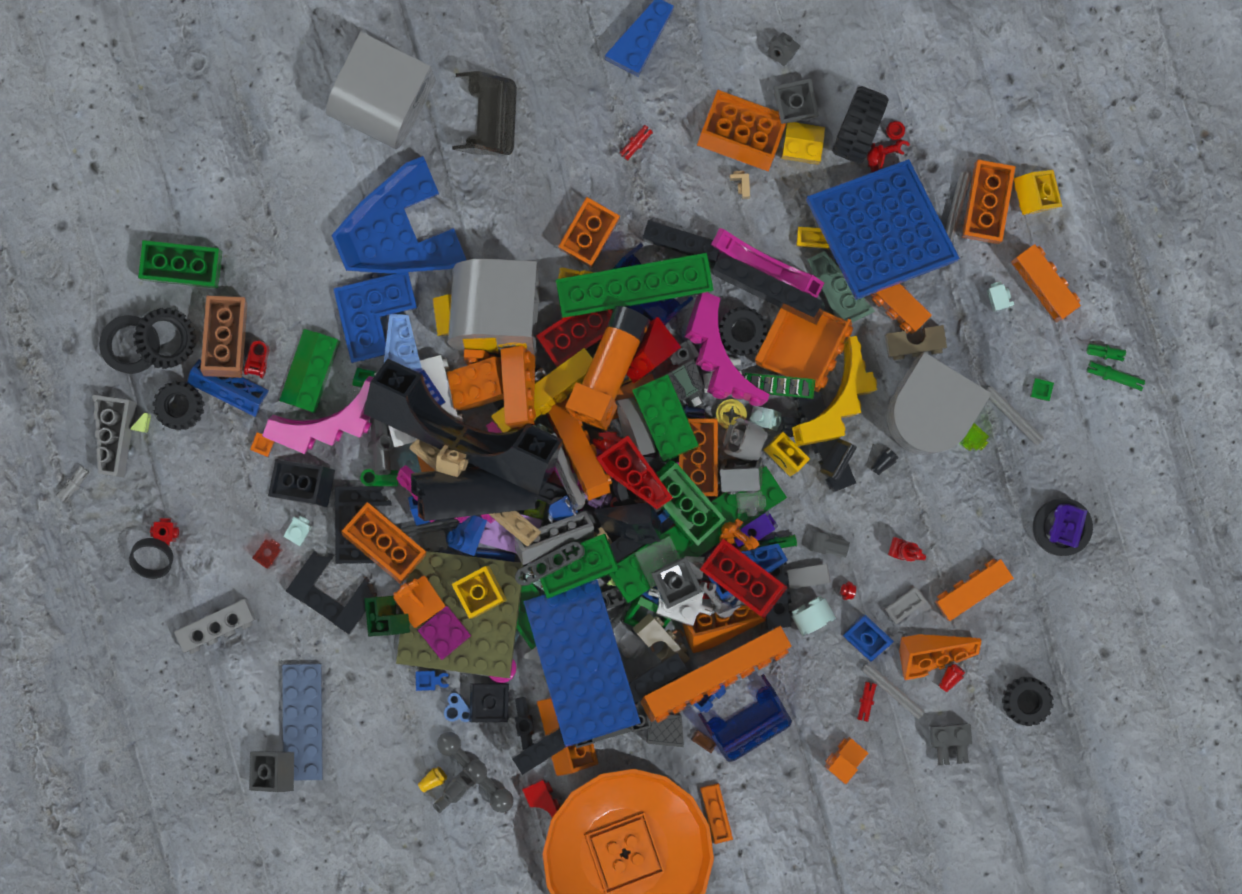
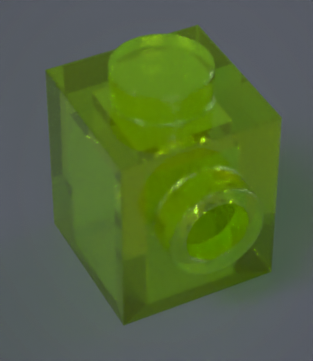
M973 423L969 432L962 440V446L968 451L973 450L975 452L978 449L982 451L989 443L987 439L990 436Z

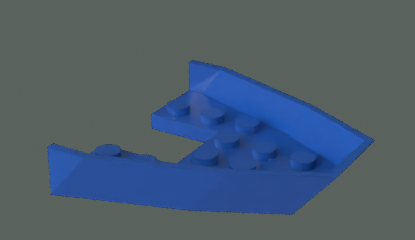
M424 156L407 162L363 199L331 235L346 271L390 274L452 269L455 264L467 260L454 228L418 243L405 212V208L439 195Z

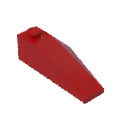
M626 436L596 458L609 476L658 510L673 499L629 436Z

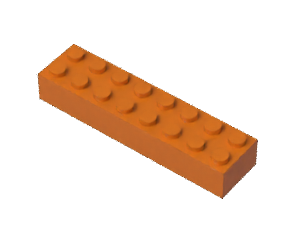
M779 626L644 696L641 704L651 722L656 720L659 723L668 718L670 712L673 711L676 714L684 710L687 706L686 704L694 705L704 698L703 695L707 694L709 697L721 689L720 686L724 685L726 688L734 684L738 677L741 676L743 679L751 675L755 668L758 667L759 670L765 668L772 662V659L778 661L784 658L792 646L782 627Z

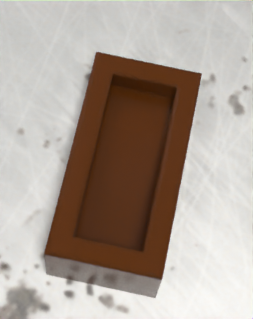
M698 729L691 738L693 742L709 753H712L718 744Z

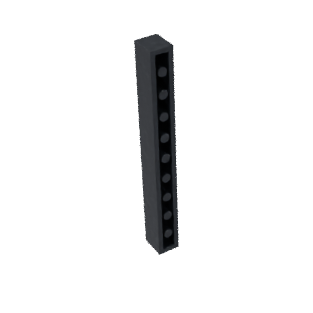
M674 653L629 682L635 703L688 670L678 653ZM560 727L512 757L522 775L566 748Z

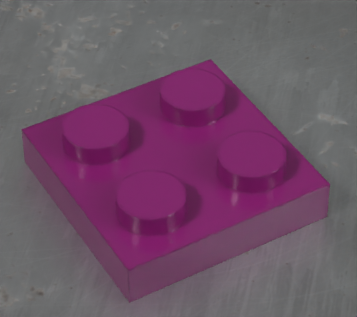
M449 606L443 608L418 629V632L441 660H444L472 636Z

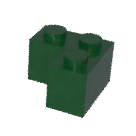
M394 595L364 598L368 637L410 633L409 615L396 614Z

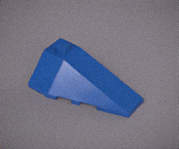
M779 544L741 551L769 573L788 561ZM709 577L711 582L716 584V591L722 600L726 601L734 596Z

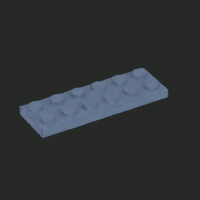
M283 664V752H294V781L323 780L322 664Z

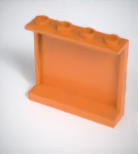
M781 308L755 358V362L758 366L780 376L815 379L814 391L819 392L821 388H825L828 382L827 375L829 371H833L837 361L835 359L837 355H841L844 350L846 337L849 338L852 334L851 319L846 321L824 311L815 325Z

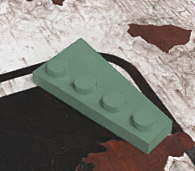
M825 251L807 259L814 276L824 282L821 290L834 316L846 321L851 319L853 323L875 312L864 297L855 300L839 267Z

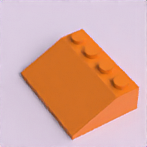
M717 90L697 146L769 172L786 123L781 124L778 111Z

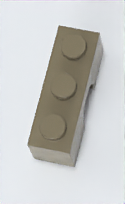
M944 325L922 329L923 340L918 345L911 344L907 340L906 331L886 334L885 341L888 358L893 357V360L905 359L904 355L912 354V358L923 354V352L931 351V355L943 353L942 350L947 348Z
M649 613L632 628L648 647L657 641L664 642L662 650L656 654L661 662L674 653H678L684 664L690 659L686 654L688 650L681 642L677 644L674 641L677 637L669 629L667 631L663 629L664 623L658 616L654 618Z

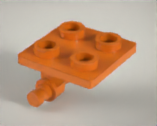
M422 576L418 580L415 578L409 583H404L397 592L393 593L395 601L403 613L409 615V621L414 628H417L446 607L426 576Z

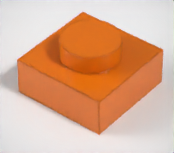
M257 432L250 450L269 457L275 441L262 436L263 434Z

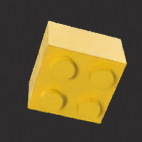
M484 566L452 584L469 619L475 618L507 601L490 566Z

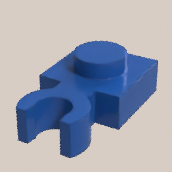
M435 671L415 672L416 691L436 690V685L442 688L449 686V684H444L441 681L442 677L449 676L448 673H441L439 676H435Z

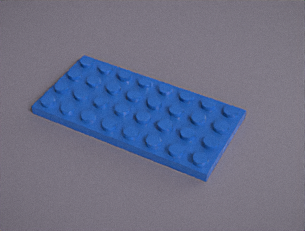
M598 579L550 599H547L545 594L523 601L565 746L568 747L640 724V718Z

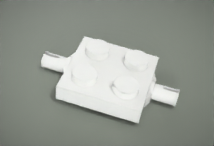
M650 588L648 595L659 598L656 614L691 626L694 625L699 612L710 616L713 608L702 605L703 592L669 609H666L657 589Z

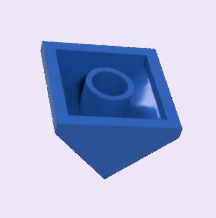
M862 614L843 635L870 662L894 642L865 614Z

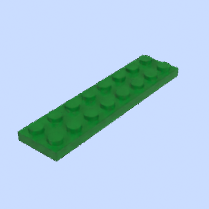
M707 253L555 280L562 318L611 310L615 306L628 307L714 291Z

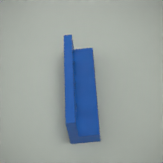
M198 359L190 371L187 383L256 417L261 403L268 395L269 390L243 377H226V379L221 380L214 376H203L201 369H199L201 360ZM233 383H240L244 388H237ZM256 391L262 395L260 398L251 395V392Z

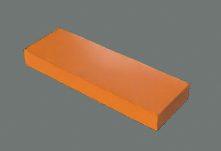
M719 783L700 787L714 844L733 840Z

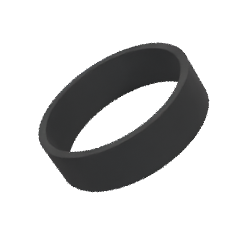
M145 538L137 541L132 547L129 563L138 575L149 579H157L165 576L170 571L174 555L171 548L165 542L155 538ZM142 547H154L167 555L169 565L160 570L146 569L137 563L133 553Z

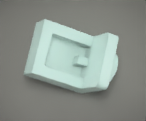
M753 406L749 422L777 431L781 424V413L772 409Z

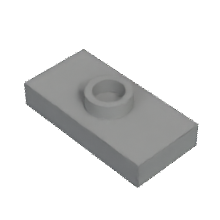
M914 586L884 609L893 622L897 624L927 601L917 587Z

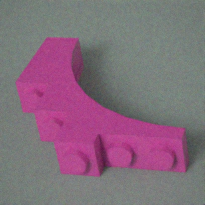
M708 292L699 294L694 303L685 337L695 344H702L696 365L701 366L705 371H713L707 392L713 394V397L718 399H725L731 394L736 399L749 401L753 406H762L768 401L770 394L757 388L742 376L734 367L722 344L718 328L720 298Z
M369 376L365 380L359 394L349 405L330 416L302 421L286 419L273 414L268 419L262 436L303 454L309 449H313L316 439L333 446L336 441L339 442L344 431L361 438L364 433H368L371 427L370 417L363 413L370 382L374 377Z

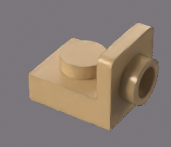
M734 171L729 177L730 181L741 180V183H738V195L742 194V199H750L749 174H745V171Z

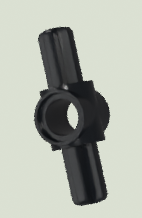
M519 697L515 699L517 710L515 723L517 736L521 737L522 750L533 744L532 734L535 733L532 715L528 713L526 697ZM523 720L530 723V728L527 731H523L519 727V723Z

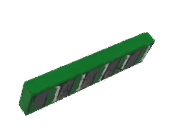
M745 373V379L770 395L809 399L814 397L815 379Z

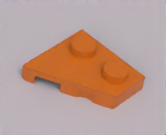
M464 349L466 365L495 357V355L484 350Z

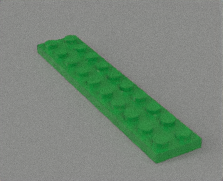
M767 466L762 469V487L760 491L752 494L746 493V491H738L737 494H727L725 492L711 502L726 520L698 546L691 543L675 525L661 535L660 542L645 545L617 564L618 571L608 575L626 602L629 603L655 586L651 575L655 570L685 556L699 557L720 543L719 539L722 535L721 530L724 523H735V520L739 519L743 521L741 529L787 497Z

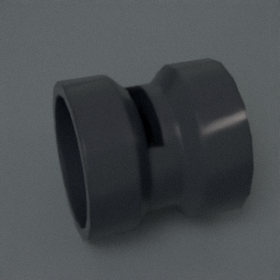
M782 417L783 429L781 433L784 432L788 437H794L792 428L800 424L801 418Z

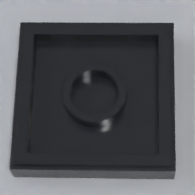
M470 683L469 722H508L509 684Z

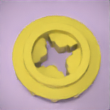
M734 399L723 401L716 411L718 423L725 429L730 424L734 425L736 423L734 420L738 418L746 420L747 417L744 405ZM733 406L734 413L740 415V417H733L731 423H729V416L723 413L730 412Z

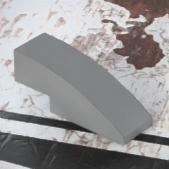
M632 397L615 401L618 406L617 411L623 438L629 436L642 455L656 452L652 435L635 399Z

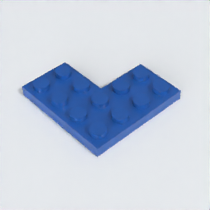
M409 272L395 273L333 289L351 363L385 356L386 339L380 317L417 309Z

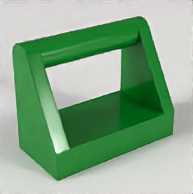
M638 596L633 600L623 622L634 627L639 621L632 617L640 606L656 613L659 605ZM662 616L661 621L664 623V625L662 626L663 629H665V627L671 621L670 618Z

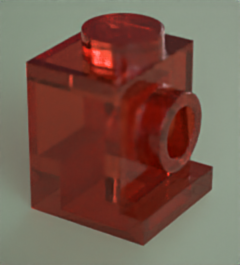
M273 538L271 540L265 539L252 559L265 568L270 569L283 551L280 548L281 544ZM266 549L271 550L270 556L265 555Z

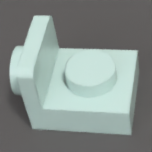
M300 515L299 518L293 517L292 523L283 536L298 546L302 545L312 528L309 525L310 521Z

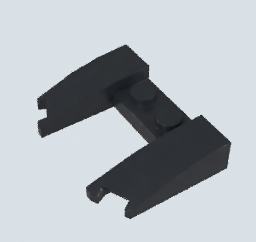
M383 486L334 487L335 564L375 563L342 535V530L354 518L355 506H364L367 502L372 506H392L391 500L386 501L381 493V490L384 489Z
M314 551L293 579L286 592L324 616L347 634H351L366 612L364 598L376 597L378 594L377 592L371 593L367 586L370 580L366 577L345 607L314 585L335 555L328 553V557L316 556L317 552Z

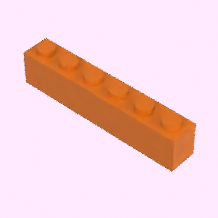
M566 398L563 402L554 404L551 410L546 413V416L556 436L563 439V450L568 456L588 500H592L610 493L609 485L612 484L610 476L604 473L603 467L596 459V448L594 444L590 445L588 432L582 429V421L571 417L565 406L568 400Z

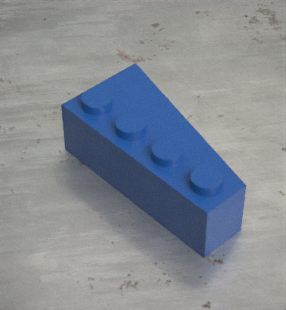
M654 0L605 54V60L639 77L674 10V6L664 0Z

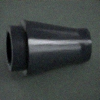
M887 447L881 451L871 469L877 475H880L894 465L899 457Z

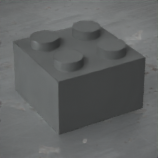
M250 751L249 790L265 792L294 791V752Z

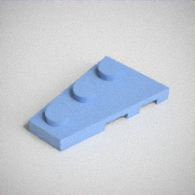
M389 314L384 363L388 358L414 371L422 372L409 315Z

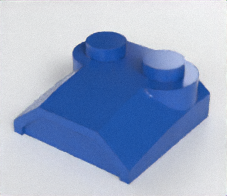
M475 515L470 516L462 523L459 522L457 528L450 531L447 535L446 541L448 546L474 556L487 520Z

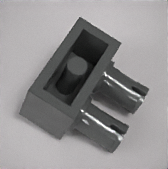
M960 723L929 726L931 745L937 748L938 765H950L948 747L952 745L956 747L957 764L969 763L967 746L972 744L971 724Z

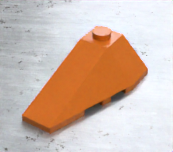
M923 634L901 637L899 653L904 680L925 677L929 675L928 672L936 668L942 670L948 663L953 661L959 663L978 655L982 642L981 639Z

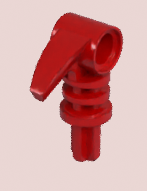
M893 537L887 554L888 556L909 562L915 560L925 561L927 556L922 553V549L916 543Z

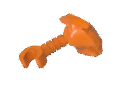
M736 519L735 523H724L719 542L722 539H726L729 543H734V537L744 543L748 551L759 546V542L754 537H748L739 530L743 521Z

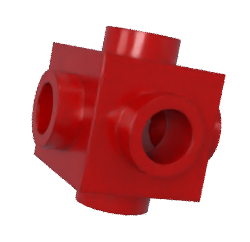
M159 518V522H154V526H151L150 536L170 546V542H176V538L179 537V527H177V523L171 522L169 518ZM162 528L166 530L165 535H161Z

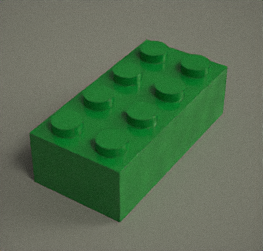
M142 240L138 279L149 282L218 289L223 251L219 248Z
M668 374L632 390L663 462L700 447Z
M670 460L656 473L673 497L661 509L691 543L698 546L726 520L676 462Z

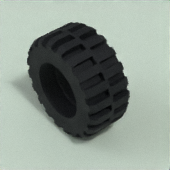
M864 86L857 88L832 149L835 155L857 164L864 162L889 101L886 95Z

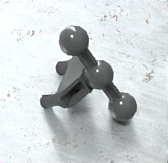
M454 732L441 734L437 741L438 750L445 756H453L464 770L444 789L442 796L433 804L434 809L441 813L451 803H457L475 784H479L490 796V806L494 811L500 813L509 811L514 802L511 792L507 789H498L487 777V767L485 764L478 760L472 761L461 749V740Z

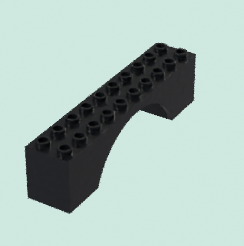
M388 358L370 382L363 413L440 450L444 445H447L449 450L466 454L468 463L539 495L554 470L563 439L528 423L518 430L505 433L483 431L466 425L450 415L437 403L429 392L422 374Z

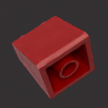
M659 317L650 322L626 373L633 383L637 382L681 348Z

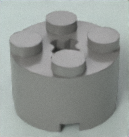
M738 418L734 420L736 423L734 425L730 424L725 432L723 445L726 446V450L724 451L726 454L746 462L757 461L761 456V450L768 434L761 426Z

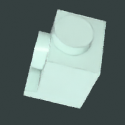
M1001 281L991 284V288L986 290L993 312L1014 305L1013 301L1009 302V299H1011L1009 289L1005 288Z

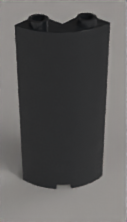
M467 467L458 477L438 471L411 473V493L418 497V517L424 521L535 509V502H537V494L479 467Z

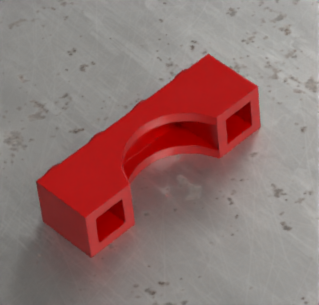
M544 778L522 789L530 807L544 809L552 818L561 807L557 799L553 800L551 784L549 781L545 782Z

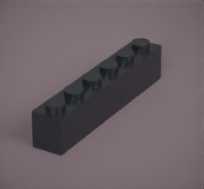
M721 253L713 267L716 277L815 325L825 310L824 301L724 253Z
M814 391L813 399L792 397L793 401L797 400L799 405L797 408L800 418H804L805 422L815 419L826 409L820 391ZM838 439L811 444L814 454L818 453L820 461H818L820 469ZM849 463L838 481H834L829 477L825 479L828 489H832L833 492L856 484Z

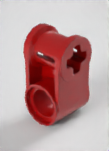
M255 341L251 344L244 367V375L252 374L260 376L261 379L264 378L270 349L267 343ZM259 344L264 347V352L261 355H257L255 352V348Z

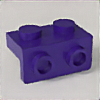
M1067 503L1059 505L1054 513V525L1049 532L1051 536L1050 542H1060L1074 548L1078 547L1088 510Z

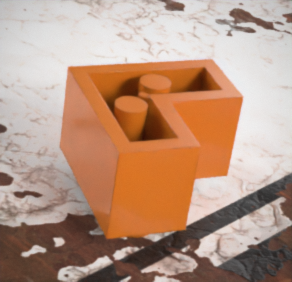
M850 737L848 739L844 738L837 746L839 750L835 754L831 753L825 760L827 763L825 767L844 784L849 782L858 771L857 767L869 754Z

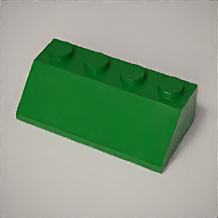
M303 329L279 400L280 402L316 413L340 344L338 339Z

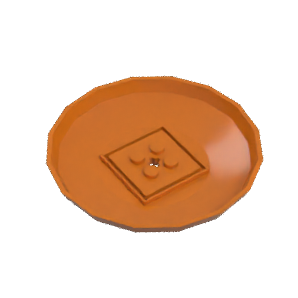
M637 769L600 774L572 791L551 819L542 853L546 884L550 894H705L714 861L710 826L693 796L666 776ZM623 848L630 852L627 854V858L620 856Z

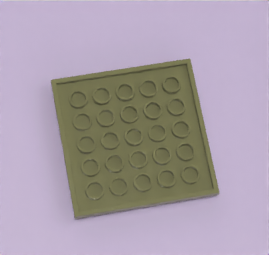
M426 551V556L409 574L406 582L409 583L415 578L418 580L420 577L426 576L444 604L451 608L472 636L444 660H441L418 632V629L430 619L417 628H414L410 623V633L400 634L396 664L510 678L522 585L516 582L515 574L524 565L519 562ZM484 566H490L507 601L475 618L469 619L452 584Z

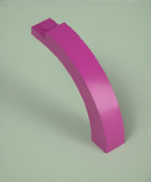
M719 228L711 244L720 253H724L816 298L824 285V282L814 275L793 268L760 252L725 229Z

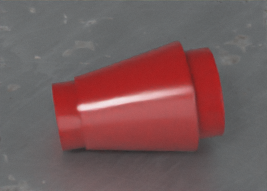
M953 663L951 666H948L938 686L948 692L964 678L963 675L966 672Z

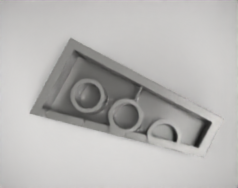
M92 395L95 406L94 419H96L95 436L98 445V474L124 478L132 433L130 428L133 426L136 402Z

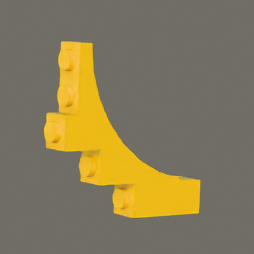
M857 336L849 337L844 341V372L835 398L818 417L792 428L796 447L845 436V425L842 422V418L852 417L861 413V402L857 396L870 394L877 390V380L873 372L866 373L865 371L866 364L862 359L861 344Z

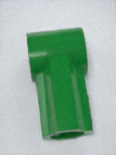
M366 469L361 473L360 479L365 486L398 487V480L396 479L398 470H391V473L388 475H375L374 469ZM367 472H372L375 476L372 483L364 481V475Z

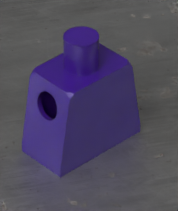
M766 511L742 527L740 531L748 537H754L758 541L774 531L778 525L769 511ZM752 528L755 529L757 534L752 535L750 530ZM734 537V541L739 548L744 545L741 540Z

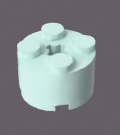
M821 595L808 603L809 606L806 607L803 604L792 611L793 615L791 617L802 637L825 626L828 621L831 620L832 622L836 619L827 600L822 598Z

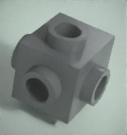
M782 32L778 37L775 35L768 43L771 47L766 53L773 60L785 66L801 46L791 36Z

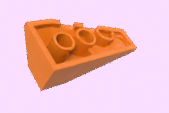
M746 605L736 609L727 618L720 617L716 612L710 616L699 612L693 626L685 623L682 624L686 640L692 652L696 653L711 649L766 621V618L761 617Z

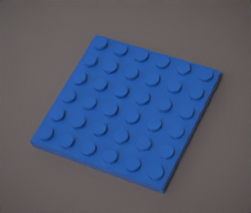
M909 159L807 196L806 198L855 300L947 266L960 259Z

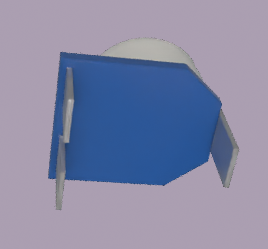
M567 495L556 497L550 503L548 519L551 523H553V520L560 521L572 515L576 516L578 510L574 511Z

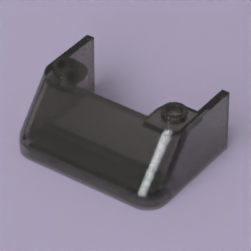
M481 71L456 73L457 78L469 80L468 90L473 97L478 98L477 135L468 136L465 145L452 146V150L479 155H510L514 150L517 95L515 82L512 79Z

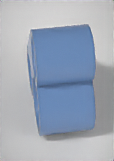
M451 693L448 697L450 705L444 710L445 718L451 722L459 718L463 722H468L469 718H463L462 713L468 712L470 717V707L459 693ZM452 696L458 697L457 703L451 701ZM449 708L457 709L458 715L456 718H450L447 715Z

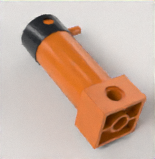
M615 306L582 384L576 382L565 406L571 417L607 431L618 407L614 400L639 344H641L649 327L650 320L630 308Z

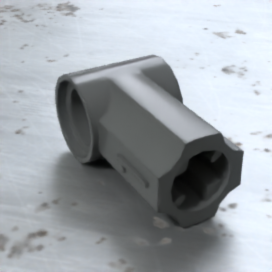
M813 532L809 550L846 558L850 542L832 538L827 534Z

